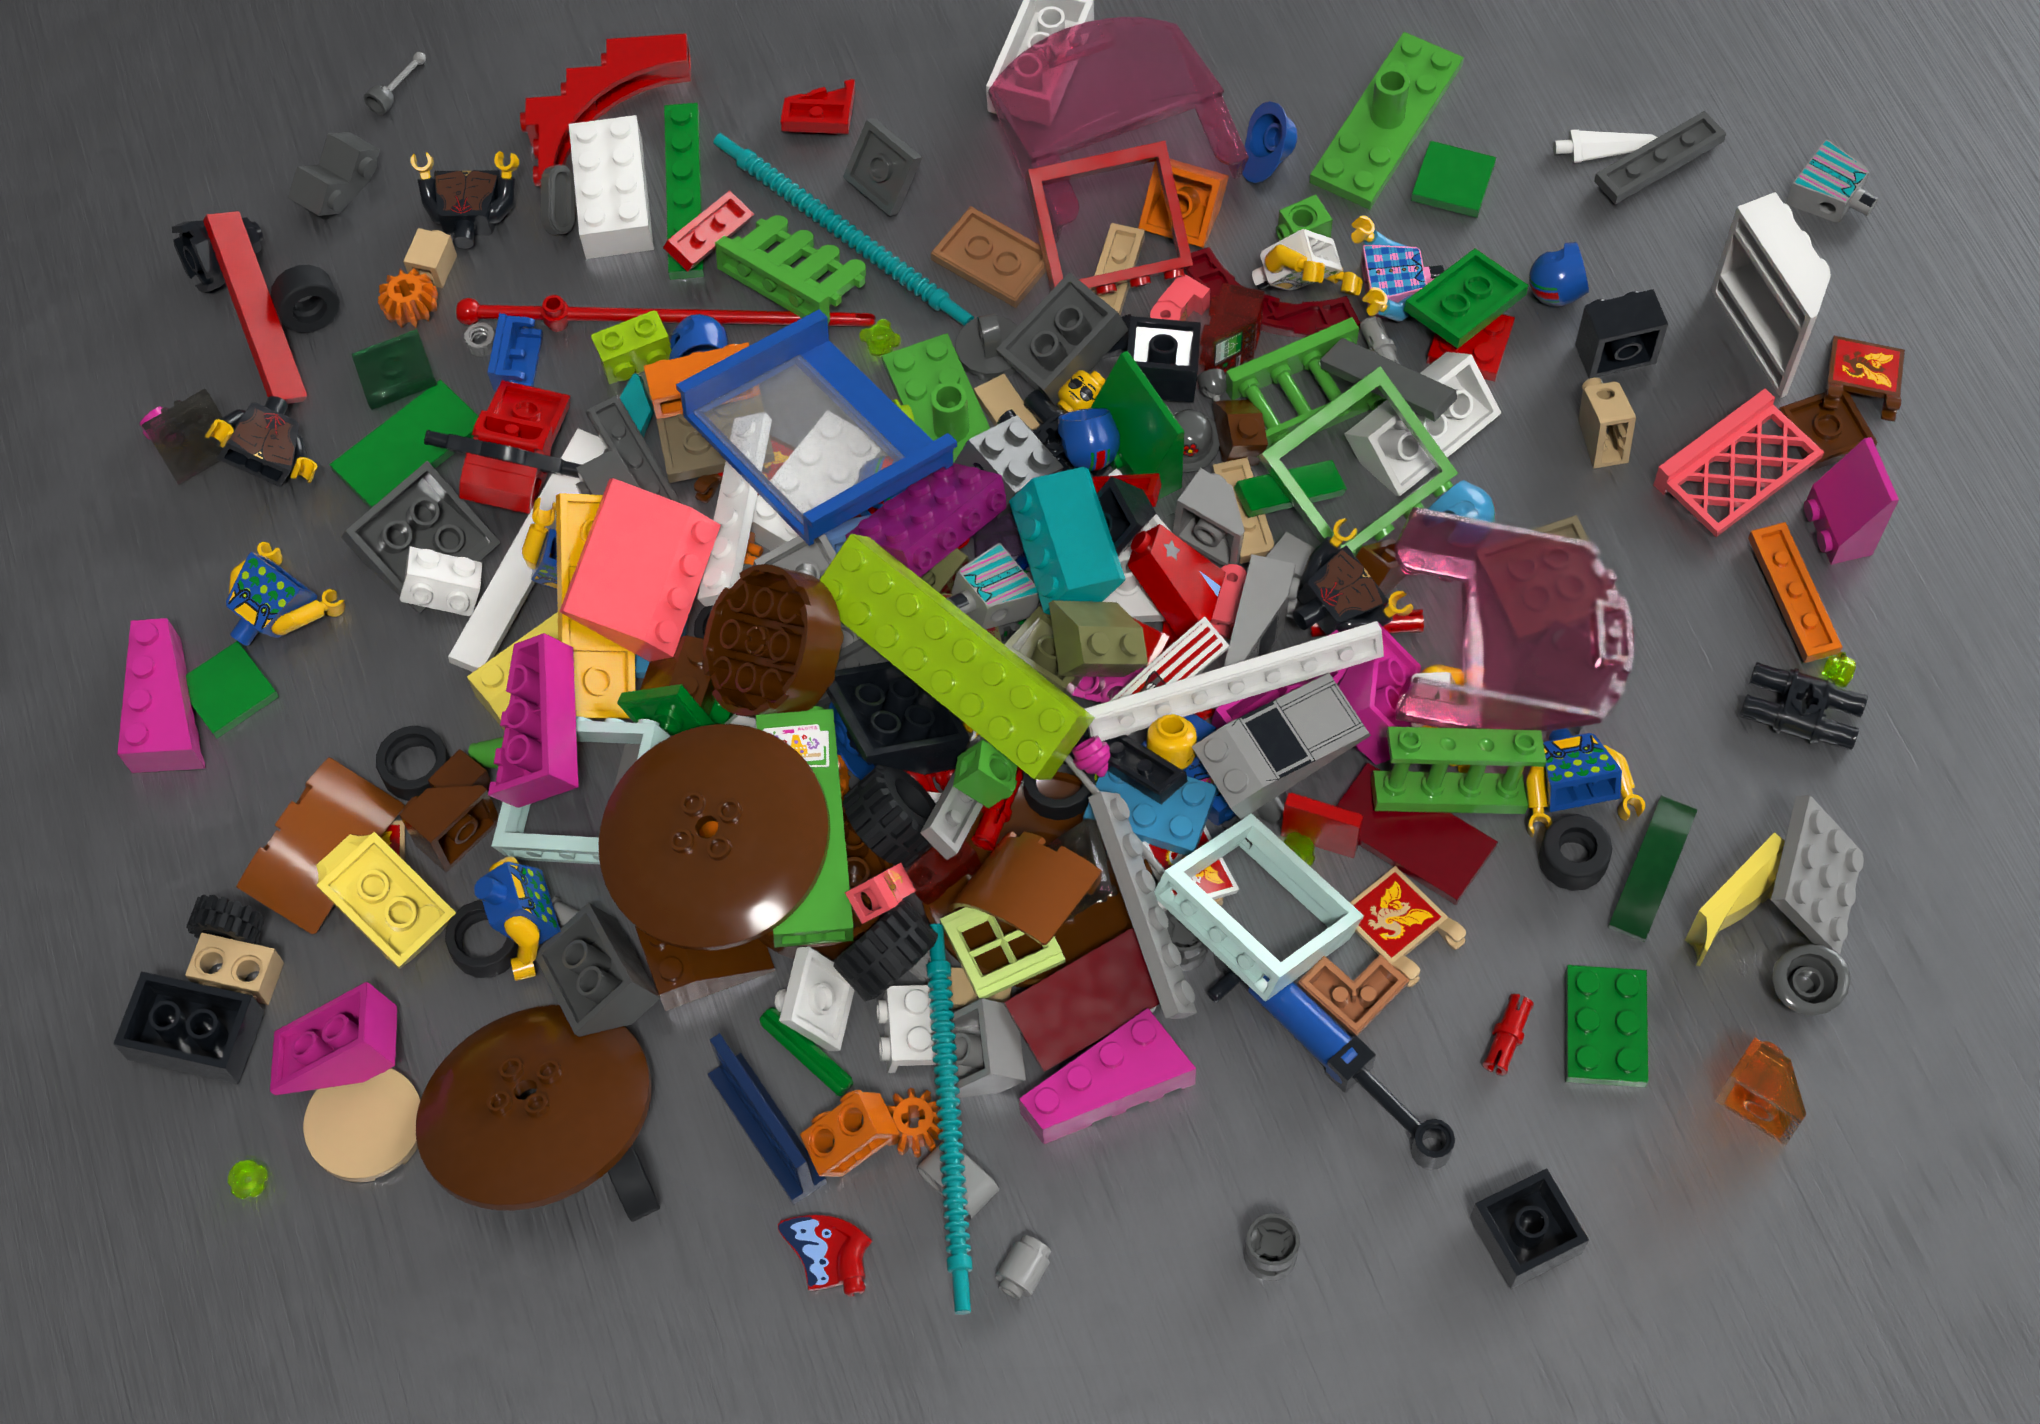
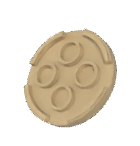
M392 1068L362 1083L317 1089L309 1101L304 1116L303 1131L307 1148L316 1162L326 1172L336 1178L350 1182L375 1181L376 1178L390 1173L402 1163L405 1165L418 1148L416 1117L421 1100L412 1083L404 1075Z

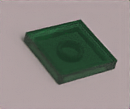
M417 329L351 354L371 410L438 385L422 338Z

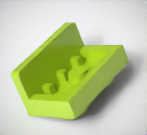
M655 310L591 335L609 385L618 381H626L634 373L638 374L645 371L644 365L653 364L659 360H669L672 351L669 336Z

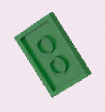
M1474 248L1407 299L1404 311L1458 349L1525 297L1529 285Z
M1567 965L1565 970L1566 1082L1646 1088L1648 1084L1647 970Z

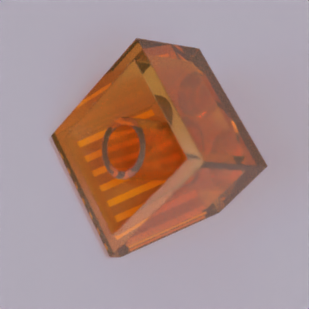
M1754 1038L1730 1074L1715 1102L1786 1146L1806 1116L1791 1059L1784 1056L1783 1051L1775 1044L1768 1041L1762 1042Z

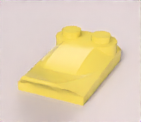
M375 832L366 836L349 834L316 865L318 871L317 887L383 953L385 958L391 961L399 970L413 960L443 932L450 919L456 914Z
M1775 832L1698 911L1685 939L1696 952L1697 966H1701L1708 949L1719 931L1744 918L1768 898L1771 900L1785 840Z

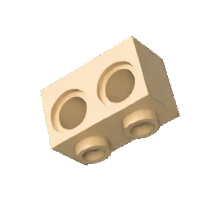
M201 933L185 976L190 982L252 995L258 1003L269 1005L284 962L274 948ZM223 963L217 972L208 974L214 965ZM259 971L258 976L254 980L245 982L246 977L250 973Z

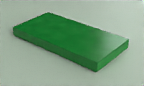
M440 379L329 465L332 471L371 509L426 461L436 469L456 453L448 449L425 445L424 439L427 430L473 439V428L479 416Z

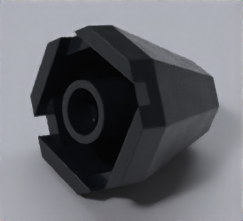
M244 217L242 220L256 255L261 250V241L264 240L263 233L255 221L251 222L248 217ZM203 220L186 221L172 226V233H179V237L173 239L186 274L190 279L196 275L202 282L195 285L200 292H209L221 287L225 283V279Z

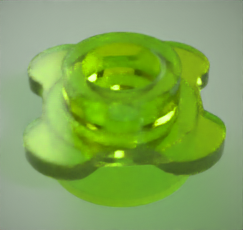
M885 319L879 320L877 325L869 329H862L859 334L860 340L867 343V348L873 356H882L890 353L894 347H898L901 343L900 335L893 332L891 323Z

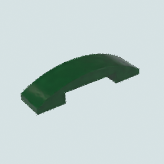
M1661 795L1608 928L1645 943L1691 829L1697 809Z

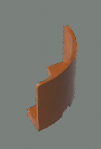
M330 757L308 779L299 800L296 803L291 801L275 823V826L280 831L276 830L269 842L263 848L259 847L236 886L310 934H316L334 906L317 887L318 871L316 865L349 834L366 836L375 832L381 838L404 809L402 802Z
M1010 831L1004 835L950 904L948 911L954 913L958 907H968L985 912L1015 927L1041 945H1047L1087 893L1090 895L1094 893L1101 883L1103 871L1063 846L1057 852L1044 846L1046 841L1042 836L1024 831L1020 837H1016L1017 834Z

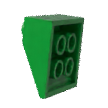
M1125 351L1119 356L1091 408L1110 410L1118 428L1120 447L1110 464L1114 470L1116 468L1119 469L1123 475L1159 473L1162 484L1158 497L1159 500L1182 488L1184 430L1130 353Z

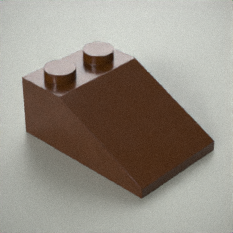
M635 926L665 1011L776 971L767 946L758 938L727 949L690 950L658 941Z

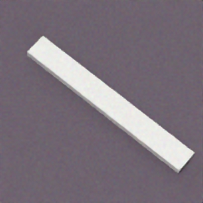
M577 429L561 459L584 464L608 451L599 436ZM551 474L538 497L541 498L539 508L543 511L552 509L553 502L556 503V495L560 493L579 494L575 484L579 483L580 479ZM533 508L448 656L449 663L474 672L491 660L534 586L535 582L531 580L533 569L527 566L522 556V547L530 524H535L532 519ZM556 512L554 522L546 526L547 530L550 528L556 530Z
M1375 621L1086 708L1085 710L1095 717L1088 727L1089 737L1098 735L1101 741H1105L1148 728L1152 722L1165 715L1175 714L1185 717L1384 657L1382 629L1378 622Z

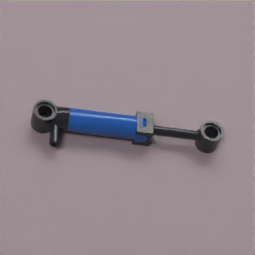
M1214 954L1215 965L1225 976L1207 991L1209 998L1213 1002H1219L1240 984L1326 1068L1325 1075L1344 1093L1358 1082L1411 1134V1154L1416 1164L1429 1170L1439 1169L1446 1165L1454 1148V1131L1442 1120L1430 1119L1422 1123L1369 1072L1373 1068L1376 1054L1358 1036L1351 1038L1294 982L1287 985L1265 1002ZM1266 975L1263 976L1267 982L1270 980ZM1427 1138L1437 1139L1442 1144L1443 1149L1431 1151L1424 1146L1423 1140Z

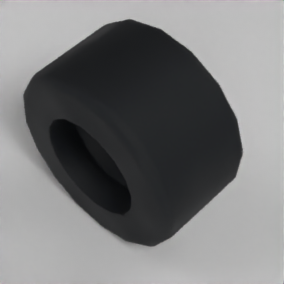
M308 264L286 269L275 279L271 286L270 296L282 324L292 331L307 333L322 329L334 320L339 311L340 299L329 275L320 267ZM307 296H312V297H310L309 299H307V300H305V301L298 302V301L301 300L302 298H305V297H307Z
M1579 814L1566 815L1554 821L1545 831L1538 857L1541 870L1547 879L1556 886L1571 891L1586 890L1597 884L1606 873L1613 848L1610 835L1599 822L1591 817ZM1565 843L1580 844L1588 850L1590 858L1588 861L1580 863L1570 861L1561 853V846Z

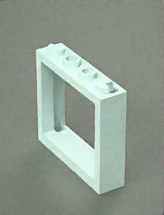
M576 716L577 742L641 744L637 760L652 747L671 737L659 727L658 722L650 719H639L638 723H629L617 718H606L605 722ZM502 802L491 846L506 857L511 856L516 858V860L600 865L599 837L524 833L531 804L517 808Z
M1252 813L1165 870L1154 891L1157 900L1265 1002L1311 969L1323 956L1327 957L1349 941L1364 917L1361 912ZM1238 846L1328 927L1282 962L1274 957L1191 879ZM1172 890L1177 892L1176 896L1171 892ZM1264 975L1270 979L1268 982L1263 978Z

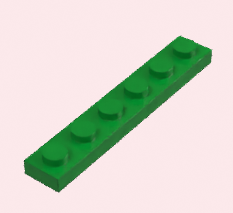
M698 103L664 105L667 240L702 213ZM668 253L670 280L704 277V259L687 272Z

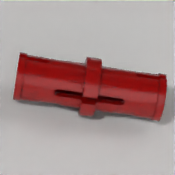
M1511 994L1509 996V1002L1500 1023L1495 1024L1492 1031L1494 1040L1482 1064L1486 1070L1493 1072L1499 1059L1497 1075L1503 1076L1507 1074L1516 1046H1520L1523 1042L1525 1035L1522 1031L1534 1006L1533 1001L1524 996L1520 1009L1517 1010L1520 1004L1518 1002L1520 994Z

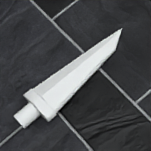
M1570 130L1569 140L1553 142V152L1555 155L1571 154L1572 163H1582V161L1632 153L1658 137L1652 134Z

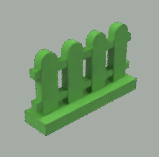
M781 215L772 216L768 220L759 219L756 222V229L744 238L737 236L732 240L724 235L715 242L717 269L801 318L820 309L828 317L829 323V306L832 304L837 307L842 303L841 296L854 286L861 288L865 284L866 265L863 261L853 259L844 265L839 263L840 250L837 246L824 245L818 250L813 248V233L808 230H799L790 235L787 233L788 220ZM776 241L781 243L769 253L764 251ZM800 257H806V259L799 265H797L795 268H792L790 266ZM827 271L833 273L821 283L816 281Z

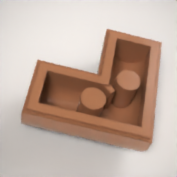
M1379 955L1354 981L1326 956H1323L1298 981L1297 985L1355 1037L1409 984L1410 980L1382 955Z

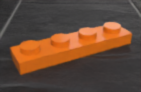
M1786 522L1751 531L1748 537L1804 663L1840 654L1843 646Z

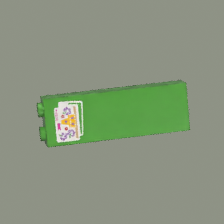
M814 706L808 711L756 715L757 729L783 740L795 749L808 763L822 786L830 815L829 847L821 874L799 908L782 924L773 929L774 948L853 941L852 907L845 892L850 890L833 709Z

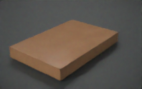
M972 206L968 208L931 252L932 261L1014 308H1017L1046 272L1041 246L1038 243Z

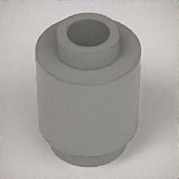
M1023 1235L1020 1242H1014L995 1275L996 1279L1000 1282L998 1288L1006 1295L1020 1300L1021 1296L1031 1297L1050 1264L1048 1257L1052 1252L1051 1249L1041 1241L1031 1236Z

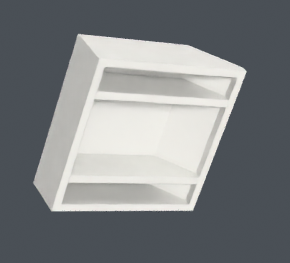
M1774 192L1736 208L1710 290L1777 394L1782 398L1788 394L1816 321L1831 274L1827 262L1820 258L1812 247L1808 234L1805 231H1801L1793 219L1790 207L1785 203L1783 204L1777 193Z

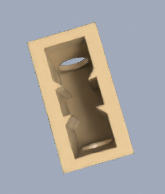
M1590 378L1582 385L1583 392L1579 424L1593 469L1629 463L1636 415L1620 383L1615 381L1603 383L1600 378Z

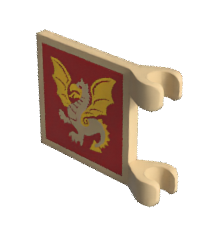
M1396 866L1350 902L1364 915L1355 932L1378 955H1382L1410 980L1406 987L1410 988L1420 980V968L1415 962L1407 958L1406 955L1435 931L1439 932L1444 941L1453 950L1459 949L1466 942L1464 938L1466 930L1464 927L1449 918Z

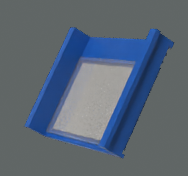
M820 309L676 384V389L681 394L684 418L809 546L814 544V539L940 468L944 467L947 469L953 465V449L957 447V441L949 433L933 441L829 341L828 317Z

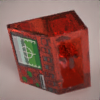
M1223 283L1219 296L1213 295L1209 308L1210 323L1209 325H1204L1200 345L1203 347L1199 365L1205 366L1204 371L1222 369L1226 374V371L1254 359L1262 331L1265 291Z

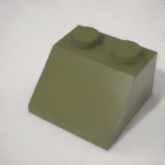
M1055 600L1049 602L1059 676L1125 677L1148 665L1143 627L1117 602Z
M1041 606L1031 614L1004 644L1069 697L1083 678L1059 676L1051 615L1044 613Z

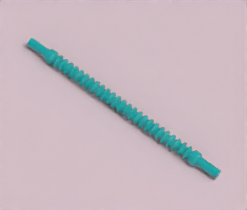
M719 133L714 138L713 144L735 159L739 168L743 171H748L750 176H755L757 181H762L764 186H769L771 191H777L778 196H784L786 202L791 201L793 207H798L800 212H805L806 217H812L813 222H819L820 227H827V232H834L835 238H841L842 243H848L849 248H855L856 253H863V258L870 259L873 265L877 264L878 269H885L886 275L892 274V279L899 280L902 286L907 285L908 291L914 290V295L921 296L924 302L928 301L931 308L936 311H944L963 326L974 319L972 314L950 299L947 291L942 288L937 289L935 283H930L926 277L922 278L920 272L915 273V269L908 267L904 261L900 262L898 256L893 257L891 251H886L884 246H878L877 241H871L869 235L864 236L862 230H857L853 224L849 225L848 220H842L840 214L835 215L833 209H828L826 204H821L819 199H814L810 193L807 194L804 188L799 189L797 183L792 184L790 178H785L784 173H778L777 168H771L770 163H764L763 158H758L757 154L751 149L741 148L722 133Z
M931 924L929 926L937 933L938 938L935 945L930 949V962L926 965L927 977L932 979L928 982V987L933 989L929 992L928 996L933 1000L929 1004V1008L934 1010L930 1014V1019L935 1021L930 1027L932 1031L936 1032L931 1036L932 1041L936 1042L932 1047V1051L937 1053L933 1057V1062L938 1064L933 1070L935 1074L939 1075L934 1080L935 1084L939 1086L935 1090V1094L940 1097L936 1101V1106L941 1108L936 1114L938 1118L942 1119L937 1126L943 1130L938 1134V1138L943 1141L939 1145V1150L944 1152L939 1159L942 1163H945L940 1168V1171L946 1175L941 1179V1183L946 1186L942 1190V1195L947 1197L943 1201V1206L948 1208V1211L943 1216L949 1220L944 1225V1228L950 1231L945 1236V1240L950 1242V1245L946 1247V1252L951 1254L946 1261L947 1271L952 1274L955 1314L965 1315L971 1313L968 1272L972 1271L973 1266L972 1257L967 1255V1252L971 1250V1246L966 1244V1241L970 1239V1234L965 1232L970 1225L969 1222L964 1221V1218L969 1213L963 1209L968 1204V1201L963 1198V1195L967 1193V1189L962 1187V1184L966 1182V1177L961 1175L965 1171V1166L960 1164L965 1157L962 1153H959L964 1148V1145L959 1142V1139L963 1137V1133L958 1131V1128L962 1126V1122L957 1119L961 1115V1110L956 1108L961 1102L960 1099L955 1097L960 1093L959 1088L955 1086L959 1082V1078L954 1075L958 1071V1067L953 1065L957 1061V1056L952 1054L957 1047L954 1043H951L956 1038V1035L951 1032L955 1028V1024L950 1021L954 1018V1013L949 1011L954 1004L951 1000H948L953 996L952 991L948 989L952 985V981L947 979L951 976V964L946 961L944 927L942 924Z

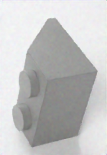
M1200 468L1177 500L1173 534L1198 552L1223 566L1228 564L1238 565L1245 530L1233 487L1222 476L1216 473H1209Z
M981 998L953 1012L954 1018L950 1021L955 1024V1028L951 1032L956 1035V1038L951 1043H954L957 1047L952 1054L957 1056V1061L953 1065L958 1067V1071L954 1075L959 1078V1082L955 1086L960 1090V1093L955 1096L956 1098L996 1094L1026 1081L1020 1032L1003 1003Z

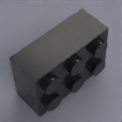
M141 971L113 1044L130 1061L238 1084L264 1011L252 995Z

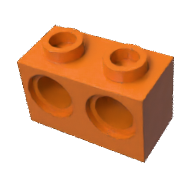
M862 1090L851 1091L840 1099V1105L832 1111L817 1115L812 1119V1125L800 1133L801 1139L819 1176L843 1177L900 1135L880 1093L862 1092Z

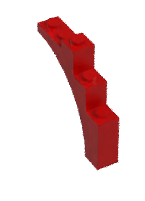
M686 33L606 39V53H601V66L566 68V82H561V96L526 98L525 112H520V125L522 133H528L535 159H538V166H533L535 187L540 186L541 188V177L546 168L555 165H565L571 153L569 124L595 121L617 104L639 93L664 85L691 81V54Z

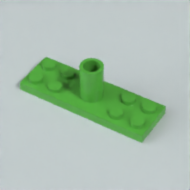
M1403 32L1310 174L1309 183L1371 210L1463 66L1464 57Z
M948 333L882 355L883 365L901 405L908 404L911 407L915 424L933 441L947 433L957 441V447L953 449V463L968 439L990 429Z

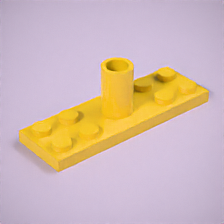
M560 493L556 495L558 640L573 647L576 716L588 719L617 718L631 720L617 702L621 693L636 691L635 654L559 612L603 495Z

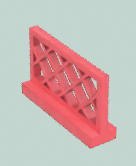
M1766 388L1658 467L1653 486L1663 495L1669 492L1715 537L1719 536L1823 457L1824 451L1773 405L1775 397ZM1772 419L1782 429V436L1761 434L1762 425ZM1739 442L1755 443V456L1735 454V445ZM1761 443L1781 445V458L1761 456ZM1787 446L1802 447L1809 455L1803 460L1787 458ZM1713 461L1729 462V475L1708 474L1709 464ZM1735 463L1755 465V478L1735 476ZM1761 465L1781 467V476L1778 479L1761 478ZM1686 481L1703 482L1702 495L1687 494L1680 486ZM1708 483L1729 484L1728 498L1708 496ZM1734 485L1755 487L1754 497L1751 499L1734 498ZM1708 505L1728 507V516L1718 523L1707 513Z

